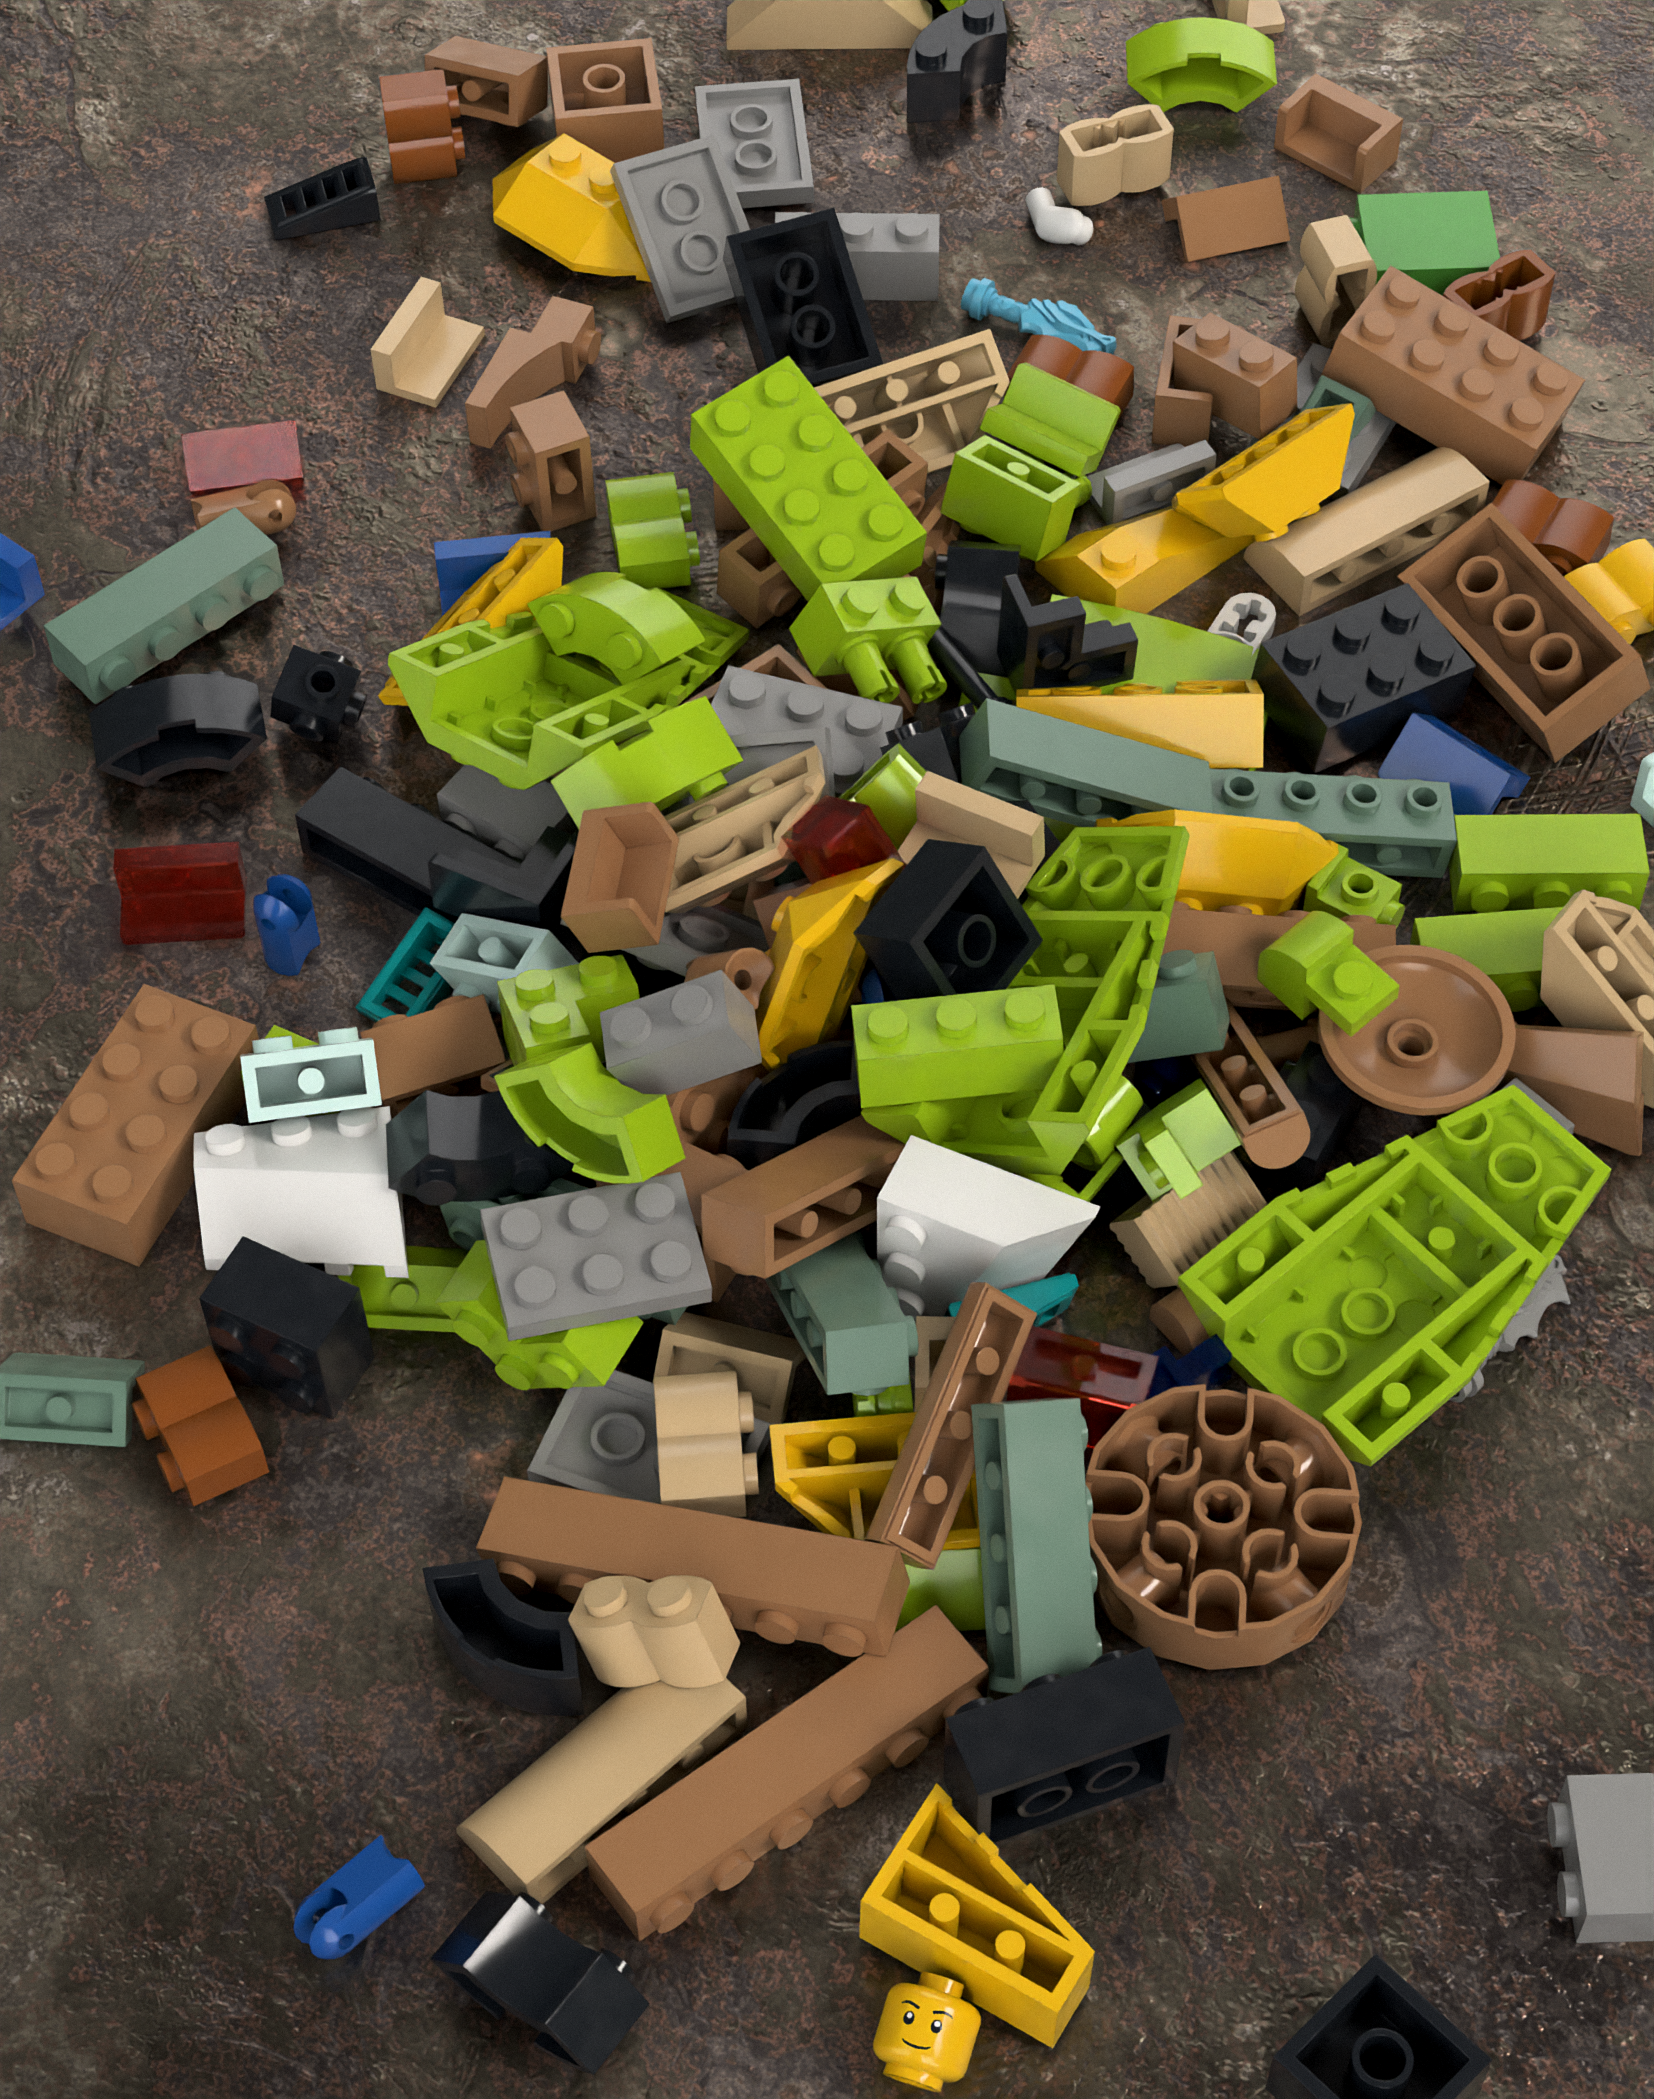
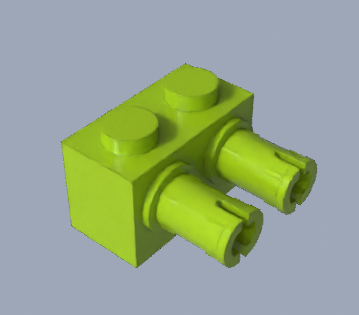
M984 435L955 453L940 513L959 522L962 528L971 533L982 534L1000 544L1021 545L1020 558L1037 562L1065 543L1074 509L1089 501L1092 495V486L1090 480L1085 475L1076 478V475L1067 471L1061 474L1044 465V460L1030 453L1028 454V452L1020 448L1014 450Z
M917 577L823 583L818 587L789 628L814 677L849 673L860 697L888 704L892 702L900 693V688L889 672L891 669H897L911 701L915 704H919L921 701L923 703L933 701L941 696L947 688V683L939 669H937L927 648L928 641L941 626V622Z

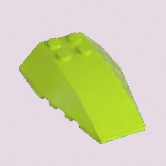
M656 587L647 588V590L650 591ZM657 587L673 599L689 615L706 641L657 670L622 685L609 667L593 656L576 652L556 656L538 622L533 620L534 615L528 611L508 614L506 626L490 628L491 624L482 619L466 622L390 652L388 666L427 743L449 753L451 758L458 763L475 766L497 777L499 782L506 787L526 790L559 775L611 740L615 742L616 746H619L625 741L651 729L647 721L677 707L748 641L750 630Z
M1075 827L1026 885L1025 888L1030 897L1022 907L1043 941L1006 989L1055 984L1063 1034V1054L1044 1089L863 1108L861 1112L866 1122L904 1144L913 1135L1010 1173L1061 1175L1092 1131L1144 1031L1190 837L1186 827Z
M1513 1084L1437 1120L1435 1128L1415 1138L1406 1135L1385 1145L1384 1152L1354 1167L1349 1162L1326 1173L1324 1181L1300 1192L1298 1188H1295L1276 1197L1178 1277V1285L1222 1359L1253 1389L1280 1395L1322 1423L1348 1460L1371 1467L1471 1381L1609 1178L1611 1168Z

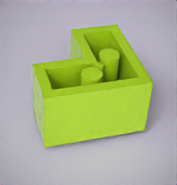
M622 954L611 957L592 956L584 959L579 964L551 970H527L520 973L517 977L497 981L505 1046L514 1066L539 1054L592 1042L600 1060L606 1061L600 1012L639 999L638 985Z
M477 1240L435 1302L454 1321L452 1324L454 1331L468 1343L478 1346L495 1363L497 1375L505 1383L519 1390L605 1386L644 1323L638 1316L508 1341L485 1240Z

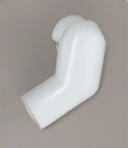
M1035 188L1026 196V204L1035 230L1044 241L1056 244L1073 243L1079 246L1087 243L1092 237L1094 228L1091 219L1083 216L1079 210L1055 206L1052 194L1047 188Z

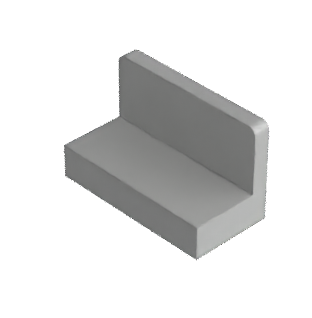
M1206 440L1186 447L1176 443L1086 476L1092 486V495L1089 500L1107 525L1172 506L1171 498L1176 493L1186 489L1215 470L1216 453Z

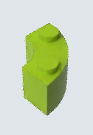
M1206 17L1178 19L1156 23L1126 41L1128 85L1151 104L1159 105L1163 112L1179 104L1204 101L1221 104L1237 113L1277 84L1274 42L1244 23Z
M597 572L581 576L527 603L556 656L571 652L593 656L609 667L622 685L657 670L706 641L689 615L667 594L657 587L648 591L633 582L627 581L626 574L618 572Z
M706 696L679 705L648 720L647 723L651 729L625 741L619 746H616L615 742L611 740L551 780L552 785L578 829L580 828L584 810L652 802L659 811H662L692 796L696 803L727 786L728 782L723 775L744 760Z
M592 1042L536 1055L494 1076L508 1109L528 1137L538 1147L546 1143L562 1157L574 1164L572 1171L582 1176L609 1183H639L648 1180L686 1158L666 1094H643L621 1084L603 1066Z

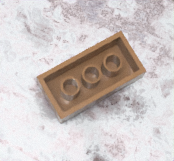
M1391 265L1339 333L1321 376L1324 375L1371 399L1378 412L1435 446L1457 451L1481 473L1501 485L1509 479L1523 480L1564 421L1585 382V379Z
M1492 503L1484 507L1397 576L1401 585L1409 583L1475 663L1476 668L1473 676L1554 763L1651 689L1641 656Z
M143 984L12 1179L26 1223L140 1267L195 1181L193 1168L194 1133L206 1132L213 1127L223 1124H231L246 1101L240 1073L242 1070L240 1055L253 1053L252 1041L259 1040L256 1025Z

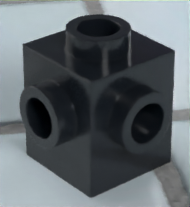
M293 645L271 698L270 718L289 724L292 732L307 740L320 742L325 738L338 743L344 726L347 725L355 728L365 706L367 694L359 692L362 671L354 668L352 662L340 654L330 651H321L320 654Z

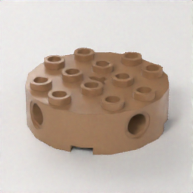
M1206 1384L1173 1387L1127 1409L1094 1447L1085 1481L1093 1502V1513L1088 1523L1090 1556L1096 1565L1098 1576L1097 1588L1093 1595L1112 1625L1143 1647H1150L1154 1655L1207 1670L1266 1665L1311 1642L1343 1603L1362 1526L1358 1505L1360 1496L1354 1467L1322 1423L1280 1395L1247 1388V1394L1228 1389L1206 1391Z

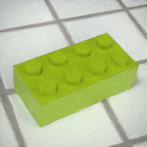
M789 355L691 414L690 449L807 601L811 599L818 587L823 583L901 578L922 565L927 531Z

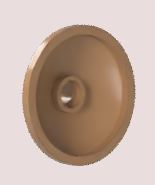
M1394 945L1364 953L1399 984L1398 998L1352 1037L1319 1009V1042L1323 1054L1335 1074L1351 1090L1364 1099L1383 1108L1400 1113L1423 1116L1447 1114L1483 1099L1497 1087L1505 1076L1515 1049L1516 1031L1514 1018L1510 1006L1498 986L1484 972L1470 962L1437 948L1421 945ZM1401 1051H1411L1415 1053L1417 1056H1410L1402 1053Z

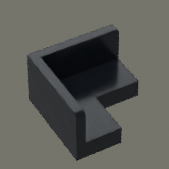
M1016 574L1003 577L997 656L1015 695L1016 689L1071 686L1102 687L1131 680L1134 677L1138 638L1131 623L1112 626L1110 621L1102 620L1085 624L1086 612L1078 596L1031 606Z
M547 826L518 869L462 848L455 860L435 853L428 862L434 907L457 917H460L461 913L545 929L555 936L562 925L560 924L562 919L561 912L579 829L577 828L573 835Z

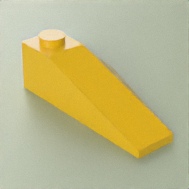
M1169 506L1080 533L1035 562V570L1066 597L1078 596L1081 600L1147 614L1255 542L1253 535L1229 538L1174 511L1173 506Z
M1256 679L1177 681L1174 693L1162 694V687L1145 683L1124 684V686L1114 687V694L1101 695V688L1095 686L1016 689V707L1205 760L1209 762V768L1212 769L1236 768L1249 771V768H1263L1264 694Z

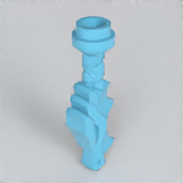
M972 278L964 291L961 309L968 311L971 318L981 320L984 316L987 317L989 314H992L1011 323H1017L1020 333L1058 337L1072 343L1082 351L1096 350L1113 354L1117 347L1115 337L1103 335L1095 331L1094 325L1076 305L1066 303L1063 300L1057 301L1056 304L1052 303L1049 299L1041 302L1036 298L1031 299L1028 304H1023L1019 301L1015 302L1014 299L998 295V291L995 289V282L987 278H983L981 281Z

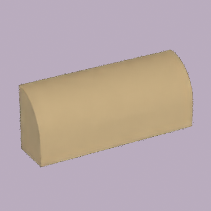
M1439 447L1321 507L1318 512L1288 524L1289 531L1286 534L1272 540L1251 543L1246 548L1243 559L1298 616H1301L1439 544L1485 507L1490 481L1463 455L1453 449Z
M727 1678L720 1683L700 1688L675 1687L661 1680L639 1687H622L457 1826L456 1833L514 1895L524 1892L541 1904H544L588 1866L585 1852L587 1844L711 1760L748 1728L746 1697Z

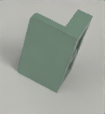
M23 1352L13 1353L0 1365V1439L126 1447L132 1440L131 1403L133 1402V1387L136 1385L135 1378L145 1373V1361Z

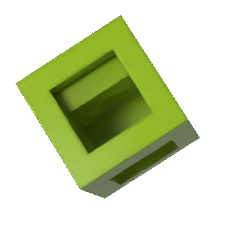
M1338 844L1339 854L1315 874L1307 884L1303 911H1323L1339 919L1349 915H1366L1375 918L1376 924L1396 925L1397 929L1405 911V905L1399 903L1402 884L1349 858V849Z

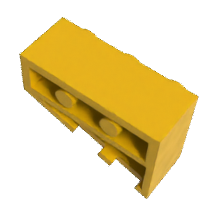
M936 1783L861 1899L859 1938L920 1973H933L963 1984L962 1997L1053 2048L1089 1989L1095 1951L1031 1883L1026 1885L998 1856L999 1848L984 1832L979 1835L952 1806V1798Z

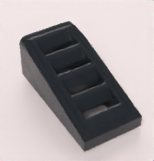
M367 157L345 162L264 197L275 240L381 220L376 187ZM295 209L296 214L286 217L285 210Z

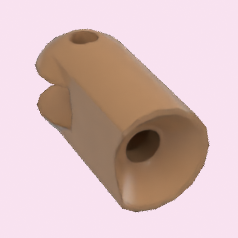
M274 479L262 480L251 486L191 499L197 530L234 507L266 536L287 529L293 523L296 516V504L289 488L282 482Z
M753 947L699 956L686 963L688 970L684 983L722 970L754 1006L755 1010L759 1006L761 989L775 967L772 960L763 951Z

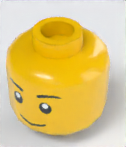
M921 1972L918 1985L899 1983L890 1989L873 2040L875 2055L886 2063L883 2071L884 2075L897 2081L938 2093L941 2091L943 2082H956L964 2076L981 2024V2016L972 2004L961 1999L964 1989L963 1984L940 1975Z

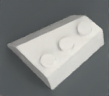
M390 1106L343 1110L340 1113L314 1117L297 1116L282 1118L271 1123L242 1127L236 1124H223L213 1127L206 1132L194 1133L193 1168L206 1270H219L242 1236L300 1262L324 1264L326 1273L330 1275H351L354 1265L384 1266L386 1277L409 1278L402 1193L388 1188L386 1124L392 1120Z
M911 1135L877 1197V1260L880 1264L883 1281L887 1287L894 1286L898 1295L900 1309L905 1316L912 1315L915 1322L916 1316L944 1317L949 1304L963 1300L967 1288L972 1282H986L1000 1291L1043 1280L1094 1220L1100 1206Z

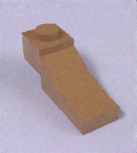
M552 296L531 333L509 328L465 402L470 443L491 449L499 435L511 422L510 407L534 400L565 381L576 384L585 366L595 362L601 346V334L595 331L593 306Z

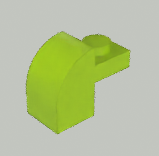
M1323 911L1308 913L1263 950L1258 959L1257 980L1301 1020L1319 1008L1350 1037L1398 998L1399 984L1353 944L1354 930L1339 918Z
M1199 1078L1141 1117L1118 1140L1116 1147L1151 1200L1154 1201L1171 1189L1175 1190L1180 1199L1203 1186L1198 1172L1240 1146L1241 1143L1201 1078Z

